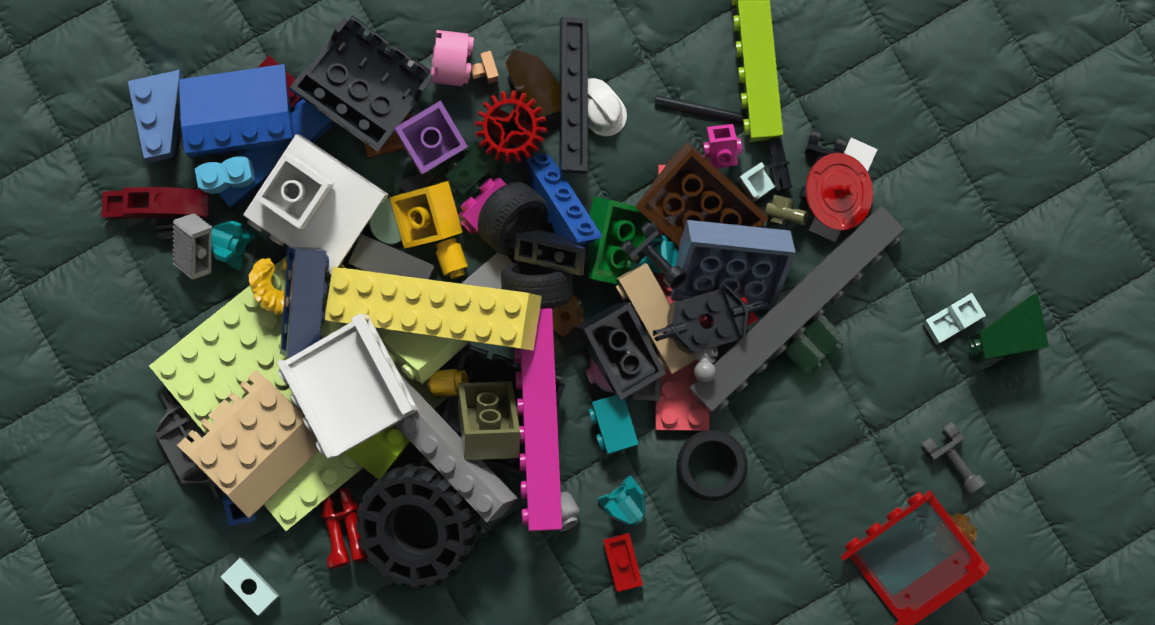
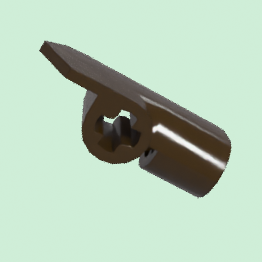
M513 49L505 62L509 73L507 79L511 92L516 91L518 99H520L522 93H525L527 95L526 104L531 99H534L536 103L532 109L534 110L537 107L543 109L540 114L536 115L537 118H547L551 114L559 112V82L539 57ZM523 109L527 122L532 124L531 116Z

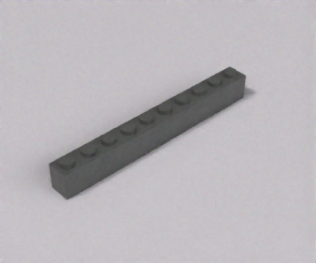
M883 206L876 209L748 330L745 337L738 340L713 364L716 374L711 381L700 382L696 380L687 388L689 393L708 413L714 409L719 412L729 403L727 397L733 391L738 394L748 385L746 379L752 373L757 376L768 366L765 361L772 354L777 357L787 348L784 343L791 336L796 339L806 330L804 324L810 318L815 321L825 312L823 306L829 300L834 303L843 295L844 291L842 288L848 282L853 285L862 277L863 273L861 270L867 264L872 267L882 257L880 252L886 246L891 249L901 239L899 234L904 228Z

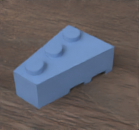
M181 70L128 81L143 156L149 163L176 157L180 114L179 79L185 78Z

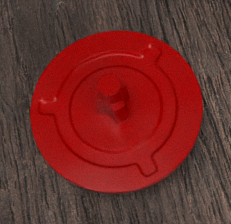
M833 153L822 157L813 165L807 177L806 199L814 217L830 229L847 230L857 226L867 216L873 200L872 182L866 168L856 158L848 154Z

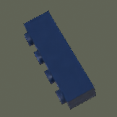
M287 247L280 354L287 358L296 355L323 339L320 332L321 325L325 322V310L322 309L323 298L327 295V284L324 282L325 271H328L329 257L326 255L327 251L320 248Z

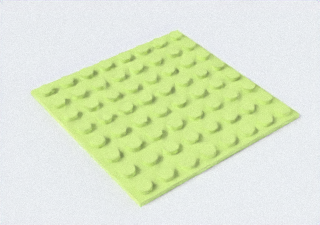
M285 258L275 265V271L271 277L273 287L279 291H284L286 271L285 269L282 270ZM343 263L339 266V268H346ZM329 273L324 279V282L327 284V295L323 298L322 309L325 310V313L331 281V274ZM250 286L149 365L205 434L208 432L202 427L200 422L205 418L212 424L213 421L208 415L224 399L232 405L233 402L227 397L230 393L236 394L241 400L248 395L242 390L240 384L246 381L252 386L253 384L247 377L254 370H257L299 409L291 398V393L293 392L289 384H285L278 373L280 367L277 361L289 359L280 354L282 314L276 315L274 312H268L265 308L263 309L260 306V302L255 301ZM325 320L324 324L321 325L320 335L325 338L347 324ZM376 328L381 339L392 331ZM396 362L394 363L398 372L433 409L449 398V396L434 397L432 392L428 390L427 380L421 384L415 378L410 379L402 371L401 366ZM318 451L264 506L284 530L287 531L363 469V467L345 453L336 458H327L326 455L323 456Z

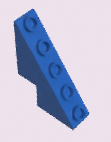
M539 153L534 158L526 159L525 162L532 189L543 197L547 204L548 214L544 227L553 226L555 234L584 248L602 238L600 231L563 174L559 172V168L552 157Z

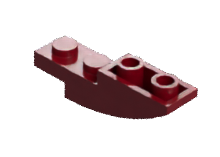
M128 187L123 188L122 191H103L101 217L105 220L154 217L159 220L178 219L190 214H197L200 218L210 217V194L199 189Z

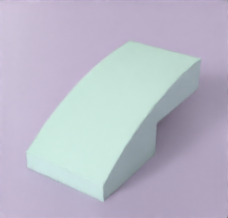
M971 293L922 323L937 345L986 315Z

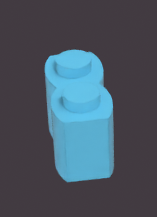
M232 157L223 163L208 162L195 169L198 188L209 194L223 192L229 187L244 188L256 181L253 164L246 157Z

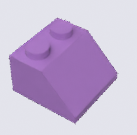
M441 101L394 128L419 174L427 172L468 147Z

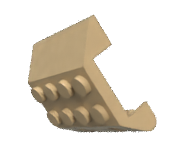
M254 370L247 377L253 384L252 386L246 381L240 384L242 390L248 395L241 400L236 394L230 393L227 397L233 402L232 405L224 399L208 415L213 421L212 424L205 418L200 422L202 427L208 432L203 438L192 430L188 435L194 440L193 443L185 437L177 444L182 452L249 519L319 451L316 445L318 439L314 432L309 431L303 420L305 416L257 370Z

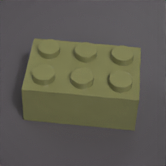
M512 381L458 383V416L464 460L519 458L520 427Z

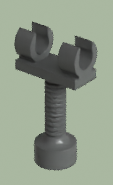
M950 422L942 429L951 442L938 449L935 442L929 437L921 445L932 461L943 453L947 455L965 481L962 487L970 495L986 484L980 474H972L964 461H962V458L954 450V445L963 440L964 437L953 422Z

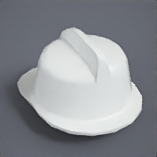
M596 78L588 79L589 129L601 136H612L620 132L625 126L627 119L626 108L623 102L604 81Z

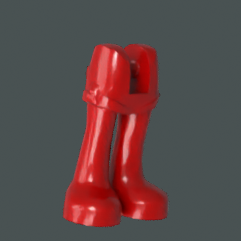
M347 487L340 489L343 510L335 511L331 495L322 502L323 512L321 514L322 518L326 520L331 542V553L326 559L328 569L343 567L351 563L342 536L339 521L341 519L345 521L352 561L362 562L366 561L368 557L365 550H361L359 544L360 534L356 532L358 504L354 502Z

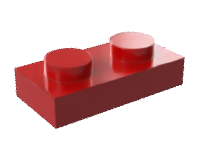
M626 533L604 539L603 542L616 591L619 592L642 586L643 583L630 534Z

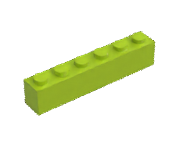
M731 0V5H736L737 15L733 16L734 31H739L740 40L735 42L736 56L741 57L742 67H738L739 83H744L745 93L740 94L741 108L746 109L748 119H743L744 135H749V142L782 138L783 127L770 0Z

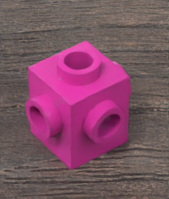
M734 125L707 127L708 142H703L705 158H710V162L716 168L738 165V154H742L741 139L736 138Z

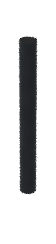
M657 96L655 106L740 124H743V119H748L747 114L662 96Z

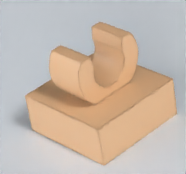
M491 51L481 53L482 63L471 65L473 79L486 75L488 84L498 81V72Z

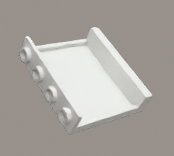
M296 134L284 153H291L331 180L334 185L306 227L298 229L256 199H253L243 215L249 219L247 223L259 231L263 228L271 234L269 238L281 246L285 243L290 247L320 248L327 251L326 255L329 257L328 271H325V276H327L328 273L332 274L333 267L340 266L379 205L384 203L389 194L304 136Z
M358 314L351 318L353 322L287 360L277 361L280 367L278 373L285 384H289L293 392L291 393V398L298 408L301 407L306 416L303 418L309 431L314 432L318 439L316 441L317 448L327 458H336L419 410L367 314Z

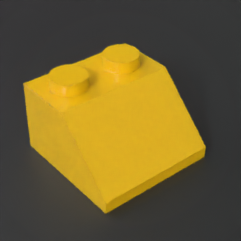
M448 181L390 197L404 249L463 233Z

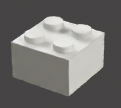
M284 153L254 199L298 229L306 227L334 183L291 153Z

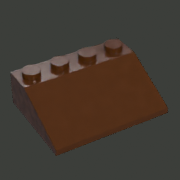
M689 142L671 158L636 205V208L678 246L680 245V239L687 220L761 227L768 220V217L758 205Z

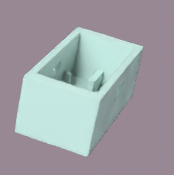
M239 558L221 576L258 616L280 597L244 558ZM246 579H253L257 584L255 593L251 595L243 593L241 589V584Z

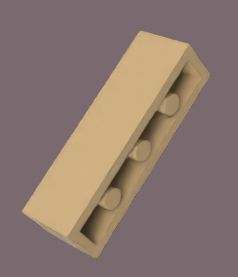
M643 263L616 278L619 283L616 286L619 295L623 301L628 298L639 321L646 330L645 333L651 345H654L659 353L657 357L664 370L668 369L670 373H674L697 360L695 353L691 355L686 354L677 347L673 339L666 338L655 341L654 338L656 336H653V330H658L668 325L667 315L670 303L648 264Z

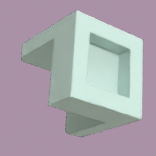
M762 162L744 173L738 180L745 193L753 202L775 188L763 170L765 166Z

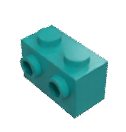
M614 395L592 402L593 408L588 410L593 425L598 423L601 434L596 435L600 450L606 449L608 455L639 445L625 398L619 400Z

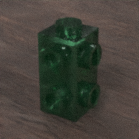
M477 141L474 142L466 150L468 155L461 161L455 160L446 169L448 172L445 175L446 180L449 182L451 192L456 197L459 194L464 199L468 195L473 197L480 191L481 183L487 177L492 179L502 170L500 166L503 163L502 158L499 161L495 160V151L490 155L486 154V150L490 147L489 144L485 147H480Z

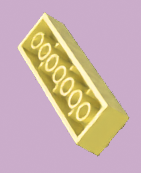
M333 267L325 320L349 324L353 322L351 318L362 313L369 315L374 327L379 329L534 351L542 296L526 292Z

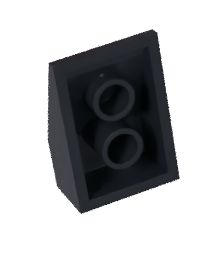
M619 301L575 326L586 350L619 400L626 398L666 374L630 303Z

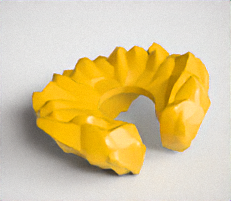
M287 257L284 259L282 264V270L285 269V271ZM270 258L261 259L254 264L253 270L248 275L254 299L256 302H260V306L268 312H274L276 315L283 314L284 291L275 289L271 283L275 265Z

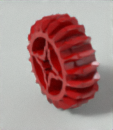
M503 91L501 92V101H498L495 95L491 96V100L494 102L493 106H490L487 102L483 103V106L488 111L486 114L478 111L477 115L484 118L483 122L476 121L475 126L483 127V130L476 132L475 135L476 137H485L479 143L480 147L490 145L486 150L487 155H491L496 150L495 160L499 161L502 155L505 154V162L510 163L511 155H514L516 162L519 163L521 162V153H524L527 159L531 158L530 153L527 151L530 147L535 152L539 151L534 142L544 143L545 139L538 136V133H546L547 128L539 127V124L547 120L546 117L537 118L536 115L540 114L543 109L541 107L532 109L536 103L534 99H531L526 104L527 95L525 93H522L520 99L517 100L516 91L511 92V99H507V94ZM505 106H515L514 110L506 118L494 116L499 109ZM523 109L531 116L532 131L523 128L520 124ZM512 120H515L516 123L514 125L518 126V129L523 131V133L516 130L506 134L505 131L507 129L499 122L510 124ZM490 123L500 127L502 131L499 145L493 141L490 135ZM516 136L528 139L526 143L518 148L506 149L512 138Z

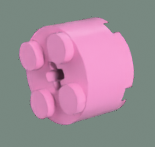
M436 30L431 83L463 86V83L468 84L471 63H466V59L471 56L474 37H468V33Z

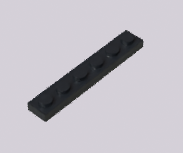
M561 17L559 172L586 174L588 171V19Z

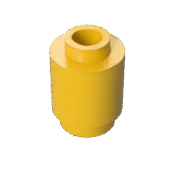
M456 238L436 244L437 251L435 253L443 275L450 276V279L465 275L464 270L469 268L461 244L457 243Z
M457 368L437 370L427 379L428 390L432 392L434 397L458 395V383H469L467 372L465 370L460 371Z

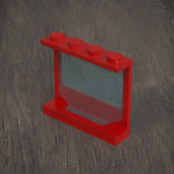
M930 490L923 495L920 491L907 500L909 505L901 510L899 507H896L886 515L888 520L880 525L876 522L865 530L867 535L861 540L857 537L853 538L844 546L846 551L840 556L843 561L849 557L897 618L895 625H915L980 580L990 569Z

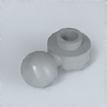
M717 347L695 353L699 363L695 366L694 375L700 382H709L715 377L716 369L712 363L715 362L718 355Z

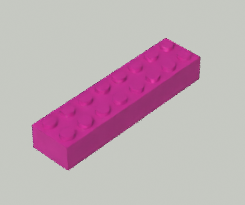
M552 308L540 309L534 351L514 348L515 363H520V371H516L515 374L516 390H521L522 399H517L518 417H523V426L519 427L520 444H524V454L519 455L520 472L525 471V481L520 482L521 499H526L527 509L521 510L522 526H527L528 532L562 529Z

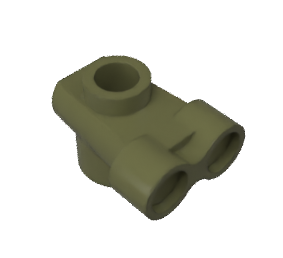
M779 195L773 196L772 203H768L765 214L771 216L770 221L784 225L786 220H789L791 223L806 226L809 218V211L792 209L794 199Z

